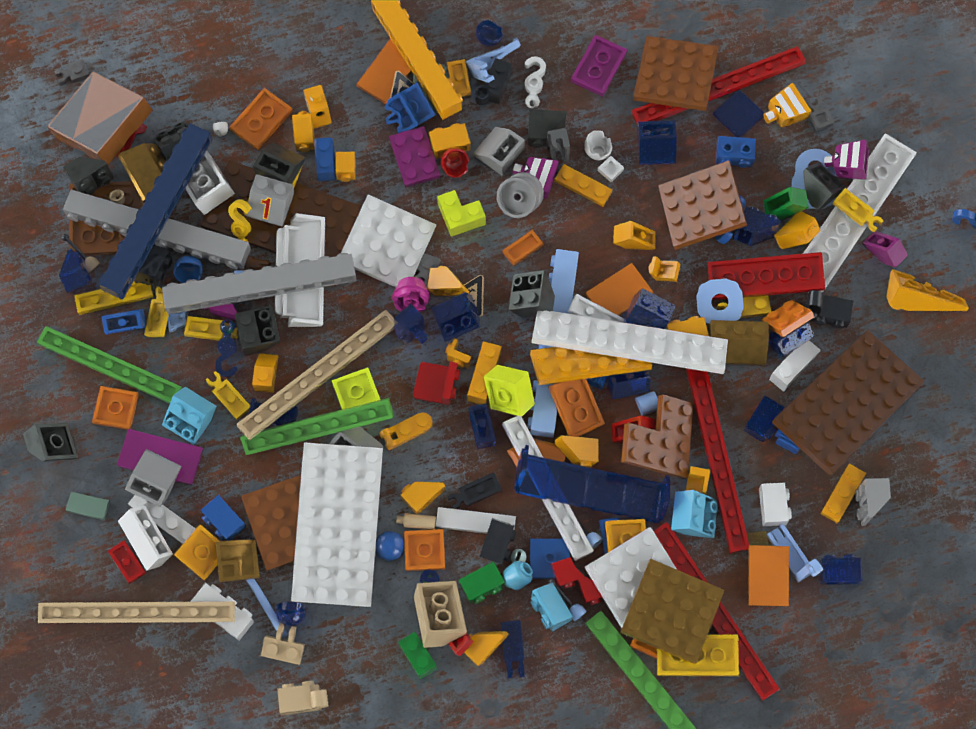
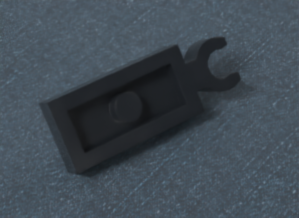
M493 472L458 488L460 494H450L447 499L448 501L456 499L457 503L452 505V509H458L461 503H465L466 507L501 492L502 488Z

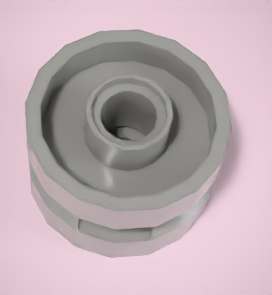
M520 172L512 175L500 184L497 190V202L500 209L506 215L513 218L525 217L540 206L544 190L541 182L530 173Z

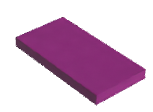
M128 429L117 462L118 467L133 471L147 449L182 466L175 482L192 486L202 456V447Z

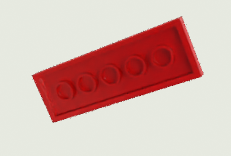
M822 252L708 262L709 280L728 279L738 283L743 297L825 290ZM716 294L712 300L728 298L724 294Z

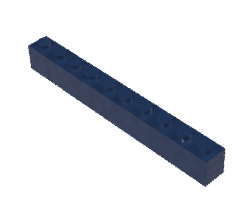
M189 124L187 129L185 128L182 131L180 142L173 147L172 156L164 163L163 172L155 179L154 188L151 192L147 193L143 207L138 209L134 223L129 225L125 239L120 241L115 257H111L106 273H103L99 279V286L104 292L122 300L124 299L212 142L210 132L193 124Z

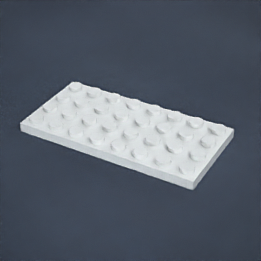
M304 443L291 601L371 607L383 448Z

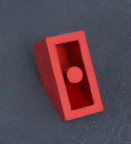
M637 416L612 423V441L614 443H623L624 424L631 423L656 430V419Z

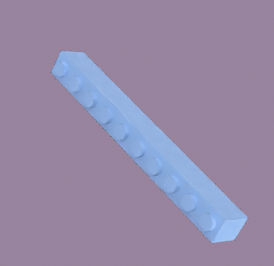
M556 249V255L551 257L550 266H553L554 269L553 273H549V281L555 295L553 307L555 312L570 314L568 310L573 299L579 252ZM539 344L538 349L550 348L553 346ZM534 380L533 392H536L535 405L530 408V410H534L533 417H529L527 428L531 429V435L553 438L557 408L548 389V386L552 384L539 385L537 380Z

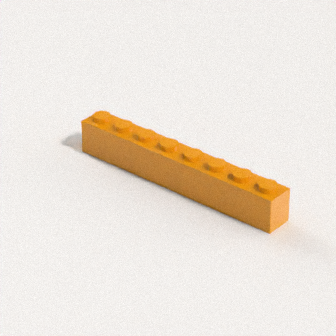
M371 0L372 10L414 76L420 82L441 118L444 120L461 111L463 102L461 94L459 92L456 93L453 89V82L444 75V68L435 61L436 57L433 51H429L426 47L427 43L424 37L419 36L417 33L418 29L414 22H410L406 9L400 7V1Z

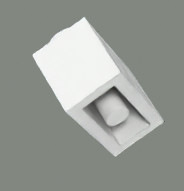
M785 483L761 484L759 495L762 525H787L789 519H791V508L787 506V500L790 497L789 489L785 487Z

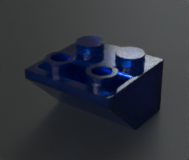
M676 120L638 122L639 165L676 164Z
M746 206L744 215L747 226L736 229L733 239L752 246L775 238L774 235L778 231L781 220L774 215L764 214L755 207Z
M72 248L67 251L59 273V277L68 294L89 286V280H92L86 268L83 269L81 266L83 260L79 252H74Z
M466 292L432 307L445 343L480 328L479 312L472 295Z

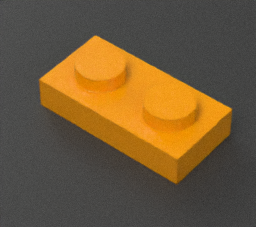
M465 59L447 62L449 78L453 82L455 92H459L462 97L471 95Z

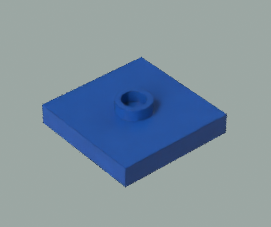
M530 539L532 579H555L551 564L570 557V551L563 539Z

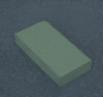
M71 492L66 511L105 520L110 501Z

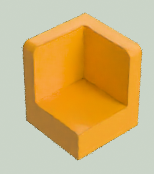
M691 466L685 491L695 490L706 494L710 470Z

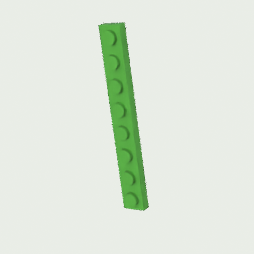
M45 326L37 341V344L169 404L173 395L182 389L181 386L47 326Z
M389 398L264 429L251 440L245 435H242L240 438L245 454L250 455L394 418V413Z
M602 611L585 623L669 729H696Z

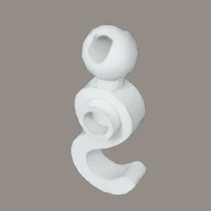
M531 57L526 60L525 68L538 65L540 69L529 75L525 80V90L529 93L525 103L529 108H536L540 103L537 94L543 88L541 77L545 74L546 64L540 57Z

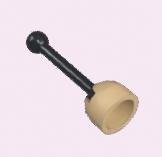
M68 234L62 235V240L67 241L84 259L83 266L89 273L100 264L96 258L92 256L86 257L69 239Z

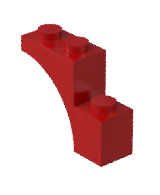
M571 557L551 564L558 587L563 586L564 589L575 586L574 582L577 581L585 604L590 602V605H595L602 602L601 598L603 597L593 580L585 577L576 568Z

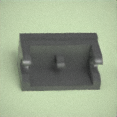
M566 128L548 131L547 150L549 149L552 160H556L555 154L560 153L563 162L569 161L570 143Z

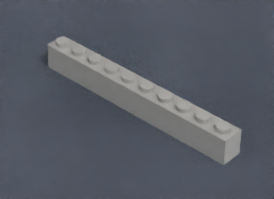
M72 189L63 207L67 218L72 221L81 220L92 227H95V225L101 226L106 231L113 232L114 230L120 232L125 237L130 224L134 223L138 209ZM169 218L155 242L157 246L171 247L179 253H191L193 257L199 259L204 257L215 264L221 262L227 264L232 269H244L251 250L249 242Z
M340 253L336 257L322 256L318 260L313 261L306 259L296 264L283 263L279 267L266 266L262 270L254 271L249 269L239 274L227 273L222 277L209 276L205 280L197 281L192 279L182 284L170 283L162 287L167 313L174 314L355 282L357 279L352 254Z

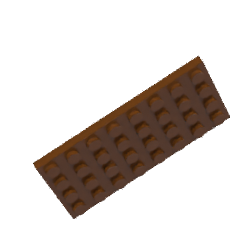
M229 160L223 175L235 194L205 214L200 225L201 228L238 239L231 231V225L234 220L229 215V206L237 199L248 201L256 175L254 168ZM296 183L283 227L285 225L290 226V219L296 213L325 217L324 256H329V258L336 257L342 252L362 206ZM237 208L238 213L244 216L251 225V231L245 237L249 244L276 253L277 230L283 227L244 215L243 210Z
M867 330L795 398L772 423L831 476L925 381Z

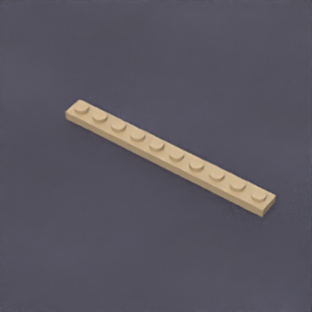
M387 310L383 311L237 423V427L251 440L398 326V322Z
M235 602L38 603V623L235 622Z

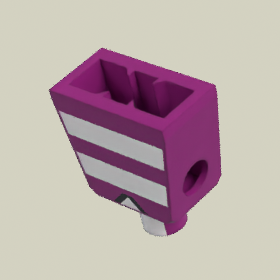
M859 140L837 145L835 156H825V167H834L837 177L867 179L869 159L867 141Z
M529 157L526 166L515 163L512 174L524 172L535 176L542 184L544 190L543 198L548 199L558 170L559 161Z

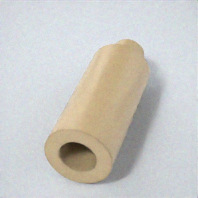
M405 513L404 516H397L396 523L403 524L405 528L435 530L436 516Z

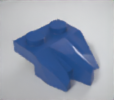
M420 82L388 99L384 107L386 110L393 112L386 118V123H399L398 133L408 131L437 114Z

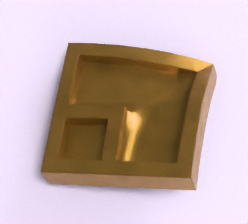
M255 540L216 542L219 582L259 578Z

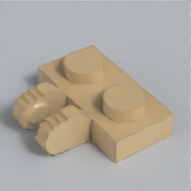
M280 623L276 637L265 636L261 656L300 665L305 644L294 642L296 627L294 626L289 630L288 640L282 639L285 627L284 624Z

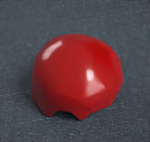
M454 147L449 148L443 153L441 166L448 176L457 178L467 173L469 158L463 149Z

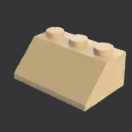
M456 581L418 583L414 594V601L424 648L445 646L465 635L467 630Z

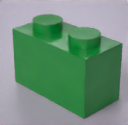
M789 187L763 200L766 218L779 221L809 208L806 190Z
M494 562L458 580L469 604L473 602L478 604L485 600V596L490 593L492 595L498 594L503 590L502 587L505 586V582Z
M416 631L398 642L419 679L437 669L435 662L427 649L424 648Z

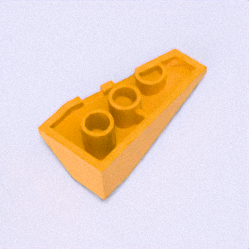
M894 269L891 270L886 298L892 308L906 311L968 310L969 307L964 298L946 290H940L939 292L928 282H925L923 285L914 281L915 277Z

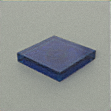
M740 89L713 112V115L730 132L740 138L764 117V112Z

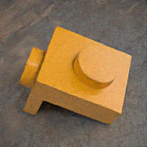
M653 256L652 262L649 264V273L656 281L677 282L681 264L678 261H661L658 257Z
M454 338L452 343L449 342L445 351L447 353V360L458 363V368L463 369L465 367L468 369L471 364V356L456 350L458 339Z

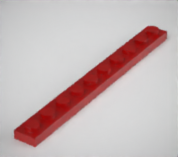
M797 46L716 77L712 80L708 101L802 66L806 63V59ZM649 103L631 110V114L637 126L641 128L688 110V108Z
M686 368L729 552L732 554L748 551L749 540L708 372Z
M668 522L653 531L677 570L707 582L674 531L671 530ZM720 601L711 625L718 635H738L739 667L763 701L780 690V688Z

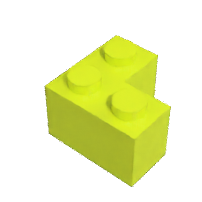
M455 190L437 196L439 209L451 237L486 225V216L479 200L461 206Z

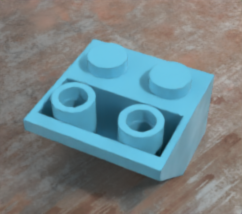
M184 387L173 395L162 426L194 445L211 422L217 406Z
M695 490L675 492L671 530L683 535L714 538L718 510L717 499Z
M553 583L532 591V601L530 603L536 612L539 611L541 613V622L546 629L550 628L551 632L572 621L573 616Z

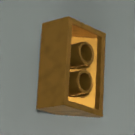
M143 143L118 155L143 201H145L147 193L151 192L154 188L155 179L163 172V166L166 162L160 148L156 144Z
M710 321L708 327L709 337L728 339L725 364L766 365L769 342L768 322Z

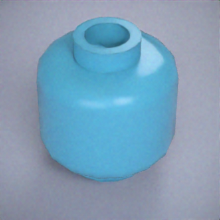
M513 562L503 571L505 585L513 590L522 589L532 580V568L526 562Z

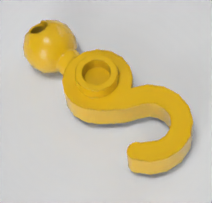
M237 199L229 206L228 210L230 217L234 220L231 225V231L239 240L248 242L245 237L250 233L251 225L244 216L238 213L237 208H240L246 214L252 208L246 201Z

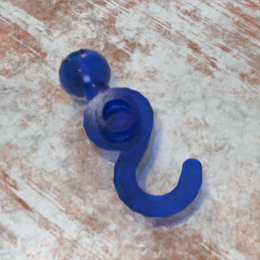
M227 319L220 324L223 338L219 340L217 348L222 355L218 357L215 363L216 371L224 377L232 376L238 370V367L234 366L231 370L225 371L221 366L222 362L233 355L237 349L236 341L231 338V333L235 330V324ZM226 321L230 322L229 326L225 324Z

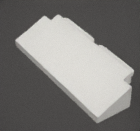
M296 213L290 219V226L285 225L277 230V267L283 263L296 264L301 260L308 259L313 261L324 256L325 217ZM324 287L276 295L275 313L280 315V318H288V327H321L323 325Z

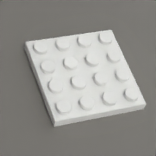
M367 195L341 253L352 254L355 270L396 287L401 279L414 277L436 228V224Z
M651 527L585 566L586 571L621 628L650 558L676 569Z

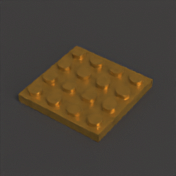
M650 558L620 633L692 664H696L724 590Z

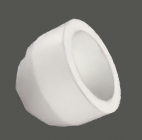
M227 122L214 123V133L219 137L226 135L228 132Z

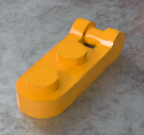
M421 412L390 428L383 429L379 432L381 439L385 440L386 449L392 450L428 432L432 428V418L429 414ZM396 433L398 438L393 440L391 435Z

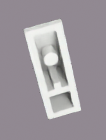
M806 338L775 369L769 380L784 392L821 350Z

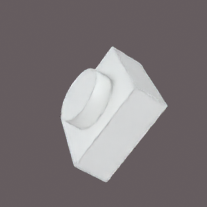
M612 156L598 167V172L610 182L624 171V167Z

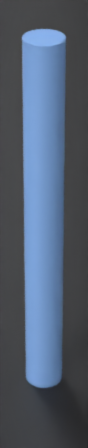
M247 579V583L277 631L281 623L256 580ZM285 628L282 635V639L288 636V633L285 630Z

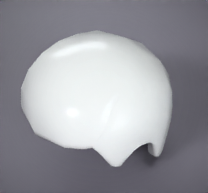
M592 131L588 134L584 143L586 154L598 161L609 157L613 149L611 139L606 138L603 131Z

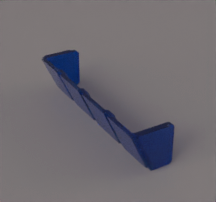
M525 445L522 448L514 484L517 494L544 500L551 499L554 502L582 508L589 507L592 510L620 516L626 515L634 519H645V521L653 523L663 521L670 505V475H665L663 482L659 483L528 455L529 445Z

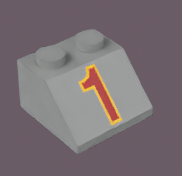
M256 174L248 201L252 209L246 216L283 227L294 195L293 185Z

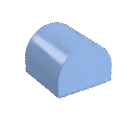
M654 391L635 398L641 416L657 411L658 398Z

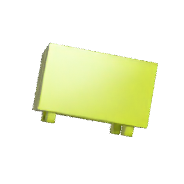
M496 365L484 376L491 409L522 417L535 405L527 371Z
M369 368L332 380L341 409L380 400Z

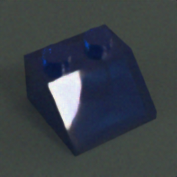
M642 288L634 295L623 323L665 329L676 305Z

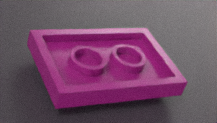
M594 35L570 82L603 97L624 60L628 49Z
M424 126L389 136L405 188L441 178Z

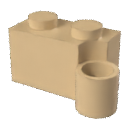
M314 681L302 682L301 686L284 684L282 688L277 689L279 709L282 716L318 711L328 707L327 690H320L318 684L314 685Z

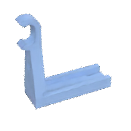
M515 38L513 42L506 46H501L499 49L466 61L473 78L488 83L494 80V77L489 75L487 70L492 67L495 58L502 59L508 53L519 48L521 44L518 38Z
M784 524L779 527L780 530L776 528L766 535L773 546H789V571L797 583L810 575L814 577L823 570L816 559L810 562L807 560Z

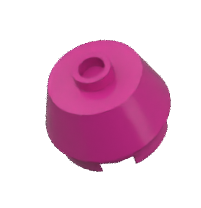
M405 277L398 282L393 292L392 300L397 310L401 312L402 309L412 311V314L425 310V306L430 300V294L423 280L417 277Z

